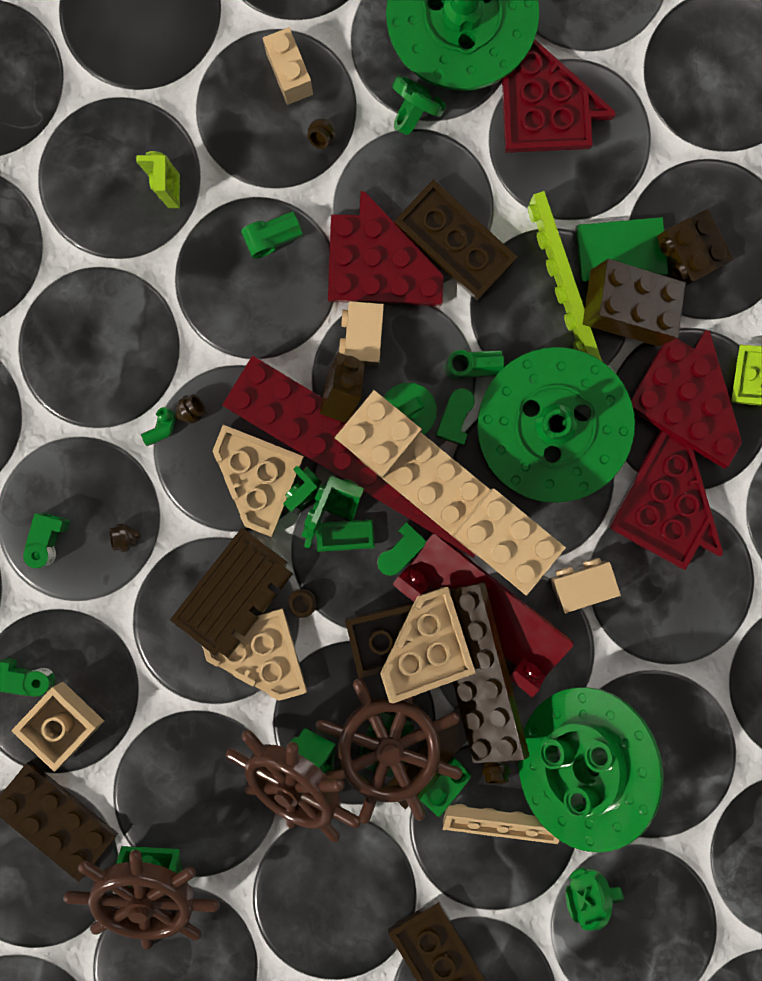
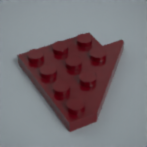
M534 39L531 49L522 63L510 75L502 79L505 153L591 149V121L613 120L615 117V111L536 39Z
M360 191V215L331 214L328 302L349 303L350 301L375 304L442 306L443 274L365 191Z
M705 330L702 332L693 348L678 338L662 345L630 398L634 413L722 468L729 467L742 444V440L710 331Z
M660 430L607 528L678 568L686 570L699 546L718 557L722 556L723 550L693 449Z

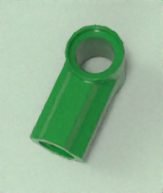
M293 211L268 222H253L241 230L253 259L265 257L274 252L276 247L303 237L300 225Z
M457 350L448 357L444 370L446 375L452 380L495 377L504 368V357L502 351L467 352L465 350ZM452 360H462L466 366L465 371H456L452 367Z

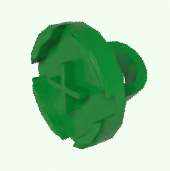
M399 75L392 84L393 89L405 99L394 121V129L404 135H409L424 111L441 117L447 108L445 102L439 96H435L432 99V96L429 95L430 91L426 87L408 77H401Z
M402 383L393 386L385 394L384 398L422 429L421 433L423 435L432 428L437 417V405L433 395L425 387L416 383Z
M594 868L576 869L568 879L572 880L570 886H566L565 893L570 916L585 931L601 930L608 924L612 913V905L624 901L622 889L620 887L609 888L607 880L600 871Z

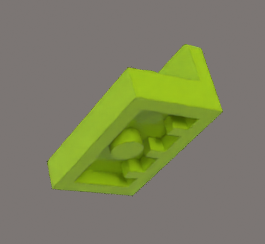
M156 151L146 152V155H137L136 162L149 176L151 190L157 194L159 199L168 208H180V174L167 156Z
M739 346L732 403L762 406V346Z

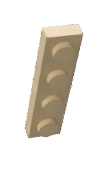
M455 804L447 807L443 819V830L552 844L559 843V840L545 829L536 816L526 815L519 811L510 813L496 811L493 808L478 809L470 808L463 804Z

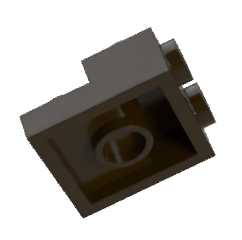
M709 209L691 218L689 217L656 236L661 252L667 256L672 266L674 277L679 281L686 282L685 286L734 260Z

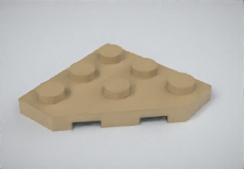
M223 425L212 452L220 466L230 494L236 503L242 522L247 528L273 537L285 507L283 503L288 499L285 494L293 487L297 477L293 469L296 466L301 467L304 456Z
M448 587L417 596L383 666L380 675L389 703L392 704L475 674Z
M284 608L257 615L259 619L245 637L236 631L234 636L241 643L229 658L225 657L222 653L214 656L203 647L207 662L216 667L219 666L233 674L232 676L252 687L259 688L278 701L307 693V687Z

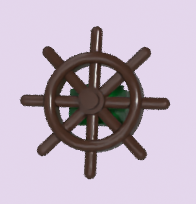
M358 678L353 682V687L362 705L348 717L343 727L325 720H318L316 722V729L319 732L339 738L338 755L340 767L325 773V775L329 779L346 778L356 791L365 796L359 814L362 824H367L370 821L377 801L392 803L406 800L414 818L421 821L425 818V811L417 794L430 783L435 773L453 779H460L462 777V770L459 767L440 761L441 746L438 735L439 732L458 724L460 716L458 713L452 712L432 722L425 711L413 703L415 696L393 704L389 703L388 697L372 699L365 682ZM410 718L415 720L421 728L414 731ZM369 719L370 726L367 734L357 732L360 725ZM424 739L427 740L426 756L406 749ZM351 743L362 746L358 758L354 760L351 758ZM405 761L419 766L421 769L414 777L409 779L402 763ZM364 768L374 771L372 781L370 782L365 779L358 771ZM394 773L399 785L383 786L386 776L392 778Z
M305 728L299 737L295 736L287 744L286 748L271 744L263 745L252 731L245 730L242 733V740L252 750L253 754L251 757L234 748L226 751V758L245 768V777L248 782L244 788L247 795H256L269 809L286 820L287 827L294 828L298 825L310 829H321L331 842H337L340 839V833L331 823L333 818L352 828L360 826L361 819L359 816L340 807L341 799L338 792L343 790L344 781L339 778L329 779L325 775V773L334 770L335 743Z
M121 846L116 864L104 870L89 861H82L78 867L79 871L94 880L91 892L68 891L63 897L64 902L67 904L89 905L93 917L97 920L90 927L92 934L98 935L108 929L125 937L141 939L142 947L146 950L152 948L153 940L166 938L178 932L194 941L200 939V929L189 923L192 911L216 912L220 907V903L216 899L194 898V892L188 881L195 877L196 870L193 867H187L182 870L180 849Z

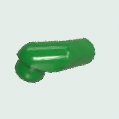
M162 407L156 412L157 422L155 428L141 434L143 442L147 447L168 438L172 434L176 418L174 412L169 408Z

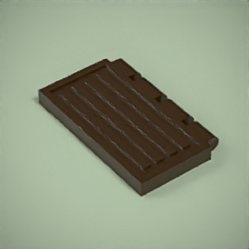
M241 528L171 617L170 621L214 656L222 653L225 657L229 658L241 643L234 636V633L237 631L244 637L259 619L251 611L255 607L264 613L277 596L276 593L269 589L271 585L274 584L281 590L293 573L285 568L288 564L286 560L245 529Z

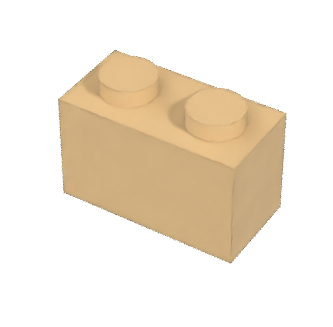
M290 27L263 37L267 57L286 104L289 105L313 95L311 79Z
M349 301L348 310L342 311V327H347L346 338H340L339 353L354 356L358 360L365 362V365L379 366L384 304Z
M594 558L583 562L584 567L573 570L572 566L555 571L557 576L551 577L550 581L559 610L563 613H568L621 596L610 562Z

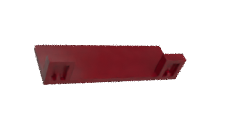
M433 533L424 547L392 585L415 602L417 596L422 595L424 592L428 593L443 587L454 588L485 582L504 657L515 665L510 675V680L533 698L540 690L545 677L573 647L574 642L452 544Z

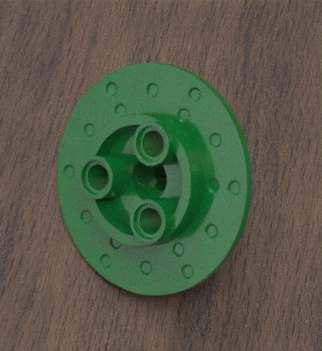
M387 0L386 21L388 34L401 61L409 70L424 81L450 90L466 91L480 89L493 85L510 75L529 53L539 23L538 0H489V3H484L483 0ZM431 5H438L441 9L435 11L429 7ZM468 43L472 48L463 49L460 44Z
M561 347L535 350L516 358L506 365L488 386L478 415V437L481 450L494 474L518 494L537 501L553 503L581 499L598 491L612 480L628 457L635 429L631 399L624 384L612 369L590 354ZM528 401H534L539 405V413L534 417H528L523 412V405ZM583 405L589 409L590 415L586 421H578L574 417V409L577 406ZM553 416H559L563 419L561 425L564 429L560 433H554L550 430L551 424L549 420ZM549 446H555L560 451V458L554 463H550L544 458V451Z
M589 687L570 688L557 692L544 700L534 710L523 730L530 756L525 760H518L522 789L531 810L548 832L573 848L601 853L617 850L629 845L638 839L652 823L660 806L663 792L662 760L651 730L638 712L616 695L601 689ZM558 748L560 750L561 757H559L558 755ZM583 796L586 799V806L583 802Z

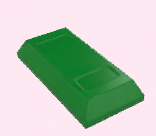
M373 519L320 523L316 533L317 552L375 548Z

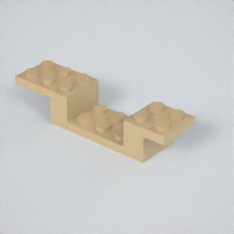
M373 390L335 436V439L468 550L480 557L527 596L566 547L494 488L489 489L423 435L421 433L422 429Z

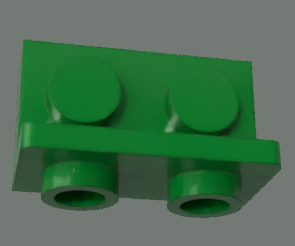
M296 466L293 470L305 483L303 485L298 483L285 494L288 499L283 504L291 512L299 514L315 499L319 489L318 485L322 481L308 467L303 470Z

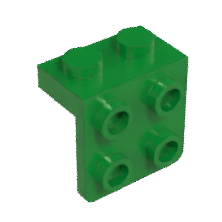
M331 475L327 485L321 483L315 497L314 507L309 510L304 523L305 527L301 536L306 538L304 547L310 549L325 511L353 521L364 488L359 487L354 481L348 479L341 480Z

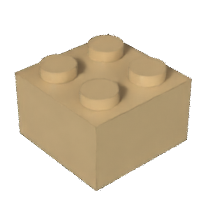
M61 682L44 695L12 729V732L55 772L74 755L105 721L64 682Z

